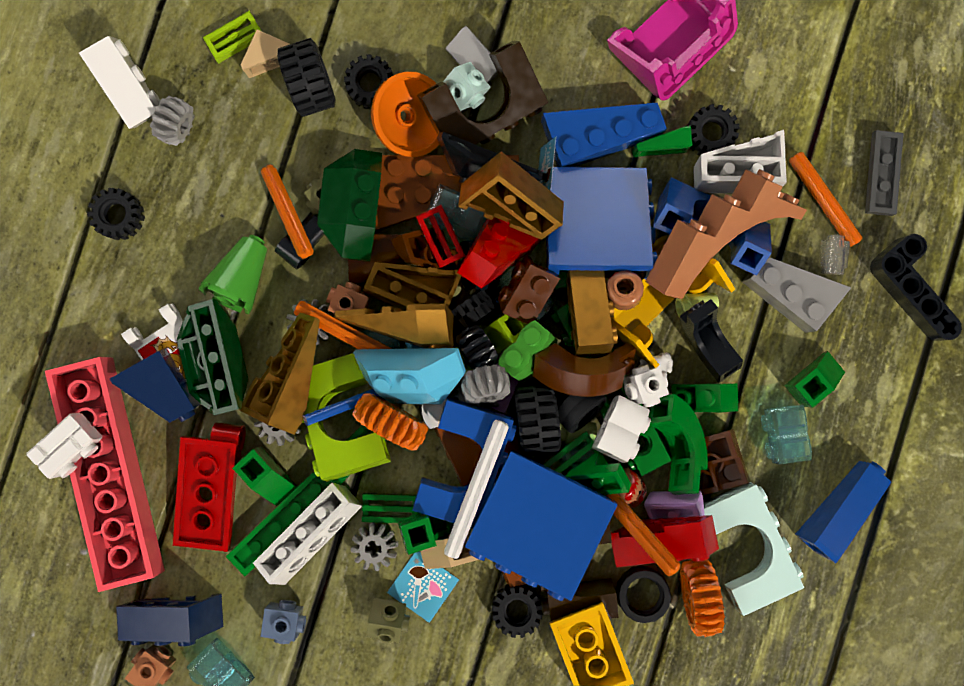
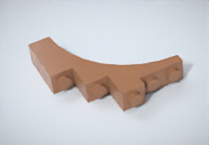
M745 169L732 196L725 194L724 198L712 194L698 221L691 219L690 223L677 220L645 282L664 295L683 299L692 282L705 265L739 234L759 223L774 218L791 217L802 220L807 209L797 205L800 201L799 199L781 192L782 186L772 182L775 176L761 169L758 170L757 174Z

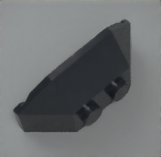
M439 132L437 136L453 175L460 177L459 183L461 184L498 154L446 132ZM513 160L537 181L546 178L547 173Z

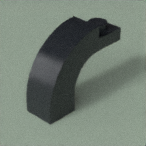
M712 299L706 303L702 300L680 315V322L693 349L712 376L720 383L741 369L743 359L728 342L718 325L717 305Z

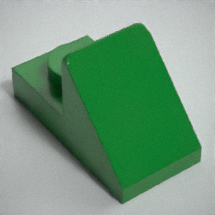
M597 452L566 475V477L603 495L629 493L631 482L621 464H608L601 452Z

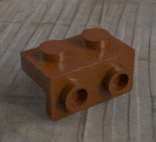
M525 255L522 262L519 261L512 271L513 278L508 286L505 285L501 289L498 301L502 313L529 324L537 319L559 282L560 277L558 274L534 263L531 257Z

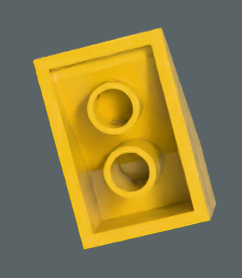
M603 602L549 622L573 686H629L634 684Z

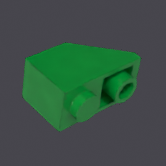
M825 351L784 386L801 407L813 408L835 390L845 371L828 351Z
M738 383L672 384V394L683 399L694 412L722 413L738 411Z
M262 447L252 449L232 468L253 491L275 506H278L298 487Z

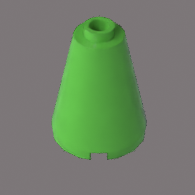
M255 235L243 236L201 282L199 286L201 293L206 295L207 291L214 294L212 299H216L219 304L239 313L244 308L245 314L249 315L253 308L267 253V248L264 246L265 242Z

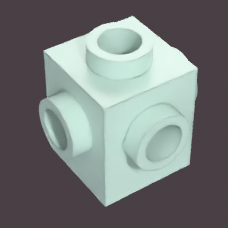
M471 62L454 67L443 81L447 84L460 111L472 107V109L477 108L484 102V94L490 89L483 74Z

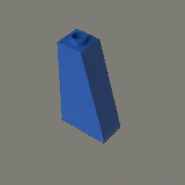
M859 461L795 535L815 553L837 563L891 484V481L884 475L886 471L873 461L871 463Z

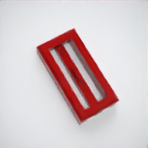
M442 205L416 216L440 268L465 257ZM439 212L457 254L452 255L433 214ZM429 218L447 259L442 260L423 219Z

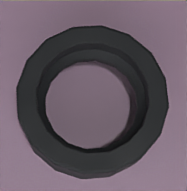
M645 566L632 567L624 572L617 582V602L625 615L636 622H655L664 616L670 607V587L664 577L653 568ZM647 578L658 586V602L649 610H637L628 602V587L636 579Z

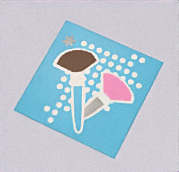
M556 137L540 148L538 170L547 173L544 180L539 182L549 190H551Z
M416 552L387 593L399 602L406 603V607L430 623L459 579L443 568L425 569L421 552Z

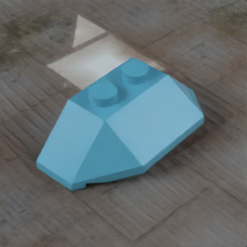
M458 348L355 349L353 352L366 381L376 394L391 404H442L466 372Z

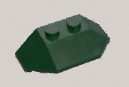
M353 149L324 168L317 225L343 259L370 262L382 172V153Z
M216 299L189 305L186 310L187 315L182 322L177 337L189 394L201 405L209 409V412L213 415L241 409L249 379L236 325Z

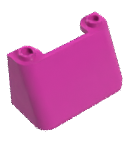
M667 0L634 33L627 27L615 30L607 40L609 49L654 96L663 101L667 100L734 36L738 27L736 1Z

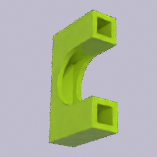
M354 353L313 365L307 409L304 415L326 407L327 403L338 393L368 384L358 366ZM323 420L307 426L309 433L305 434L308 448L314 451L316 460L312 461L316 476H320L321 480L329 482L391 462L385 438L376 433L349 441H338L332 439L327 434Z

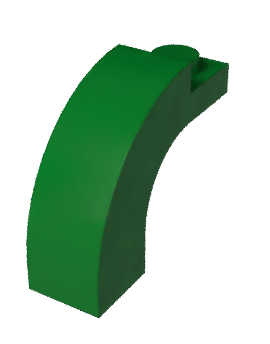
M675 394L660 397L661 403L649 407L648 417L651 418L650 425L662 432L670 447L672 461L668 492L674 495L698 494L701 470H707L708 468L707 446L702 427L692 408L683 399Z
M415 513L401 520L398 526L406 553L410 555L437 546L435 540L451 534L454 523L422 513Z

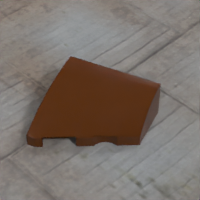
M439 225L440 230H441V232H442V234H443V236H444V238H445V235H444L442 226ZM428 228L442 260L447 259L434 228ZM422 229L402 234L391 240L399 256L409 264L453 271L459 270L461 266L458 259L440 268ZM456 249L450 250L452 255L457 254Z
M374 234L370 262L348 259L349 282L359 286L366 283L375 262L405 265V261L399 256L391 241L400 235Z
M734 429L706 436L707 470H701L699 491H701L702 495L750 483Z

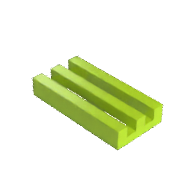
M249 10L204 36L203 39L215 60L221 63L247 48L256 30L261 31ZM250 21V25L246 26L238 32L232 33L228 36V38L222 40L216 45H213V42L217 41L218 39L222 38L223 36L229 34L230 32L234 31L235 29L241 27L242 25Z

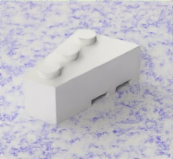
M107 36L79 52L129 129L136 128L153 118L151 115L155 112V106H159L160 99L153 90H149L144 81L146 80L144 74L133 63L128 49L120 39Z
M784 130L764 138L757 137L751 139L747 143L736 146L734 144L701 154L694 166V188L704 193H733L745 169L756 174L761 169L775 176L772 182L783 187L787 182Z

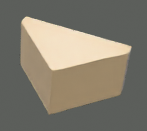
M256 30L241 63L243 71L249 78L280 67L277 57L278 48L289 45V43Z

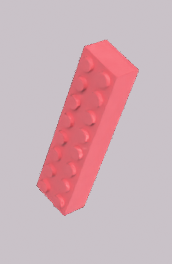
M97 357L46 370L45 375L57 424L70 413H81L102 435V439L96 443L98 449L85 459L81 457L74 463L77 468L70 474L98 592L158 576L165 571L121 389L110 381L111 377L117 375L113 357Z

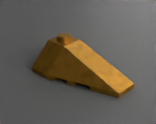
M446 304L406 305V311L388 306L382 307L380 313H375V310L366 308L335 311V317L342 322L422 348H453L454 314Z
M299 313L282 338V348L275 357L270 356L266 361V365L269 367L261 378L255 377L244 398L242 408L239 411L269 426L294 435L296 434L307 409L320 319Z

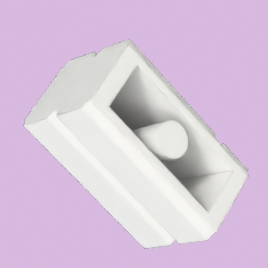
M70 413L27 452V456L47 478L52 479L60 476L65 478L77 468L74 463L81 457L84 459L89 457L98 449L96 443L102 439V435L83 414Z

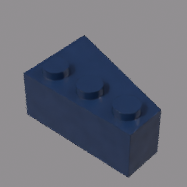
M213 594L211 597L201 601H196V595L186 596V601L170 600V597L138 599L116 607L118 641H130L131 645L154 642L155 646H162L178 642V646L194 645L197 639L224 627L222 594Z

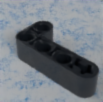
M910 234L896 239L872 260L870 265L871 273L930 340H954L962 331L960 320L912 266L926 253V240L919 234ZM906 242H908L912 248L911 254H909L906 251ZM885 260H888L891 264L890 272L885 268ZM904 281L909 284L908 293L903 288ZM923 301L926 303L928 308L926 314L923 312L921 307Z

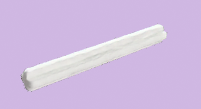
M495 420L492 424L444 549V554L448 557L457 559L460 556L509 429L508 424L503 421Z

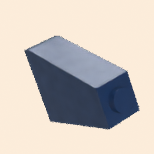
M166 348L110 378L112 384L169 423L177 418L180 422L187 420L196 414L193 409L200 405L189 394L187 382Z

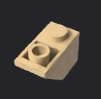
M470 528L460 556L457 559L444 554L450 534L435 540L437 546L420 551L425 569L450 568L479 560L469 554L470 549L465 547L472 529Z

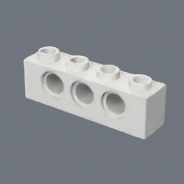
M331 483L253 564L269 584L285 585L362 505L346 486Z

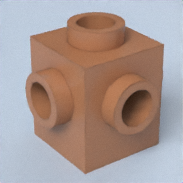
M347 281L345 285L338 284L337 288H331L326 302L330 304L328 311L333 312V317H335V311L367 309L371 296L361 292L362 287ZM345 297L351 301L350 307L345 305Z
M153 644L147 650L142 648L132 659L131 662L134 666L125 677V680L134 686H158L159 683L164 685L173 674L174 670L171 667L177 659L172 656L171 651L165 646H155Z

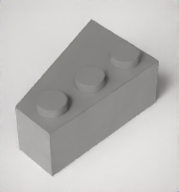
M770 257L757 276L749 272L742 281V283L805 333L818 331L851 289V287Z

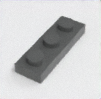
M880 130L872 133L865 214L886 216L897 214L904 133Z

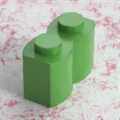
M534 320L521 330L517 342L504 350L499 358L498 365L505 367L507 373L523 383L533 376L535 355L554 343L557 344L558 340Z

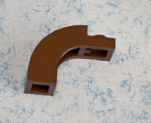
M627 342L604 357L592 359L573 355L554 343L535 355L533 377L549 388L569 395L582 397L606 395L622 388L624 375L629 374L634 368L636 347Z

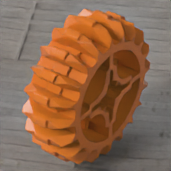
M364 393L361 399L357 401L352 413L356 421L360 422L361 425L402 448L417 450L426 438L428 427L424 422L374 394Z
M690 559L689 561H684L680 567L679 579L686 617L688 618L691 630L696 636L704 637L722 633L725 625L723 597L712 563L709 560L695 562Z

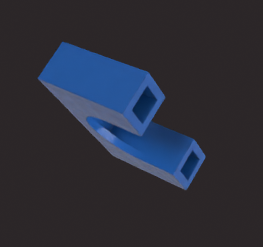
M671 177L658 199L653 227L670 235L677 220L690 223L691 219L698 221L711 196ZM759 223L742 232L728 243L731 248V264L757 276L772 253L769 223Z
M447 397L438 428L471 438L480 445L482 450L495 420L503 421L509 426L470 527L473 529L497 481L495 478L498 469H503L506 463L508 453L504 452L507 441H513L517 426L513 425L514 420L512 416ZM422 477L412 511L455 523L469 484L450 486Z

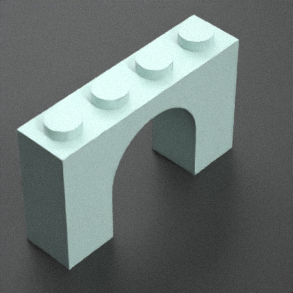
M751 482L740 485L703 503L704 515L713 516L716 535L734 526L747 524L755 526L763 537L765 551L760 564L753 571L724 584L735 609L742 616L804 588L801 578L804 577L798 564L792 562L789 555L792 552L786 538L781 537L777 530L780 527L779 521L772 511L769 512L765 504L768 501L767 495L761 486Z

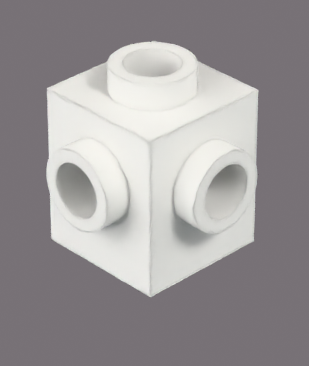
M648 364L632 369L633 374L624 377V389L628 399L637 404H644L645 408L661 403L660 397L669 394L667 389L668 380L660 367L649 369Z

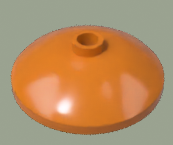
M402 72L389 77L379 86L372 101L371 119L377 137L386 148L401 156H423L439 146L438 134L417 96L437 84L424 74ZM402 111H404V112L406 113V119H405V120H402V119H401V112H402Z

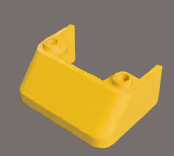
M669 235L660 237L652 244V252H657V258ZM712 258L694 279L688 292L692 294L701 293L713 282L731 293L735 290V287L719 261ZM631 271L636 273L642 280L644 285L642 298L639 304L632 309L618 310L614 308L611 324L616 326L618 338L624 344L628 342L636 347L635 354L656 368L659 366V363L647 349L653 341V333L647 326L675 297L664 295L645 282L644 271Z

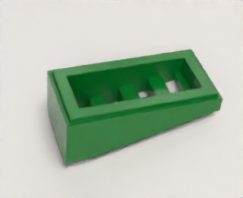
M684 126L636 144L632 154L634 157L686 153L692 146L691 126Z

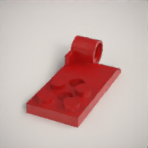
M215 422L211 430L210 439L180 437L172 546L224 552L230 550L237 473L232 468L241 460V451L244 447L246 435L244 425ZM200 487L209 488L212 491V499H203L199 493ZM198 514L207 515L210 519V526L200 525L197 520Z

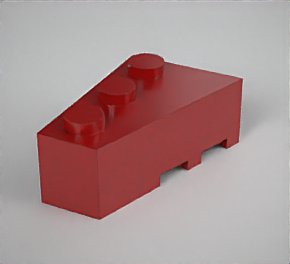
M496 217L492 220L487 219L457 273L482 289L500 276L507 268L514 266L525 255L528 256L541 239L509 227V222Z
M712 515L642 520L677 561L692 559L695 562L705 561L710 558L709 555L719 550ZM624 526L611 532V544L616 567L655 563Z

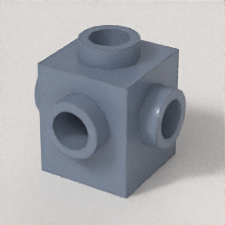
M281 600L279 603L270 602L264 609L260 637L274 639V642L279 644L294 642L299 634L304 633L306 616L302 615L304 606H297L296 602L291 600Z

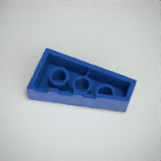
M658 102L543 113L541 120L548 142L556 137L554 160L557 167H576L662 135L667 129Z

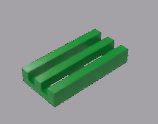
M585 431L542 465L550 468L551 465L583 440L588 444L554 471L561 473L590 449L594 451L591 456L599 451L592 448L594 440Z
M363 493L362 522L399 523L409 516L369 515V511L412 512L413 515L418 513L412 511L416 495ZM369 500L412 501V506L369 505Z

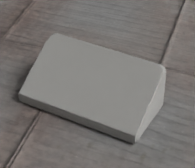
M464 26L445 49L459 65L471 62L483 74L485 81L489 83L498 75L489 56L490 51L467 26Z

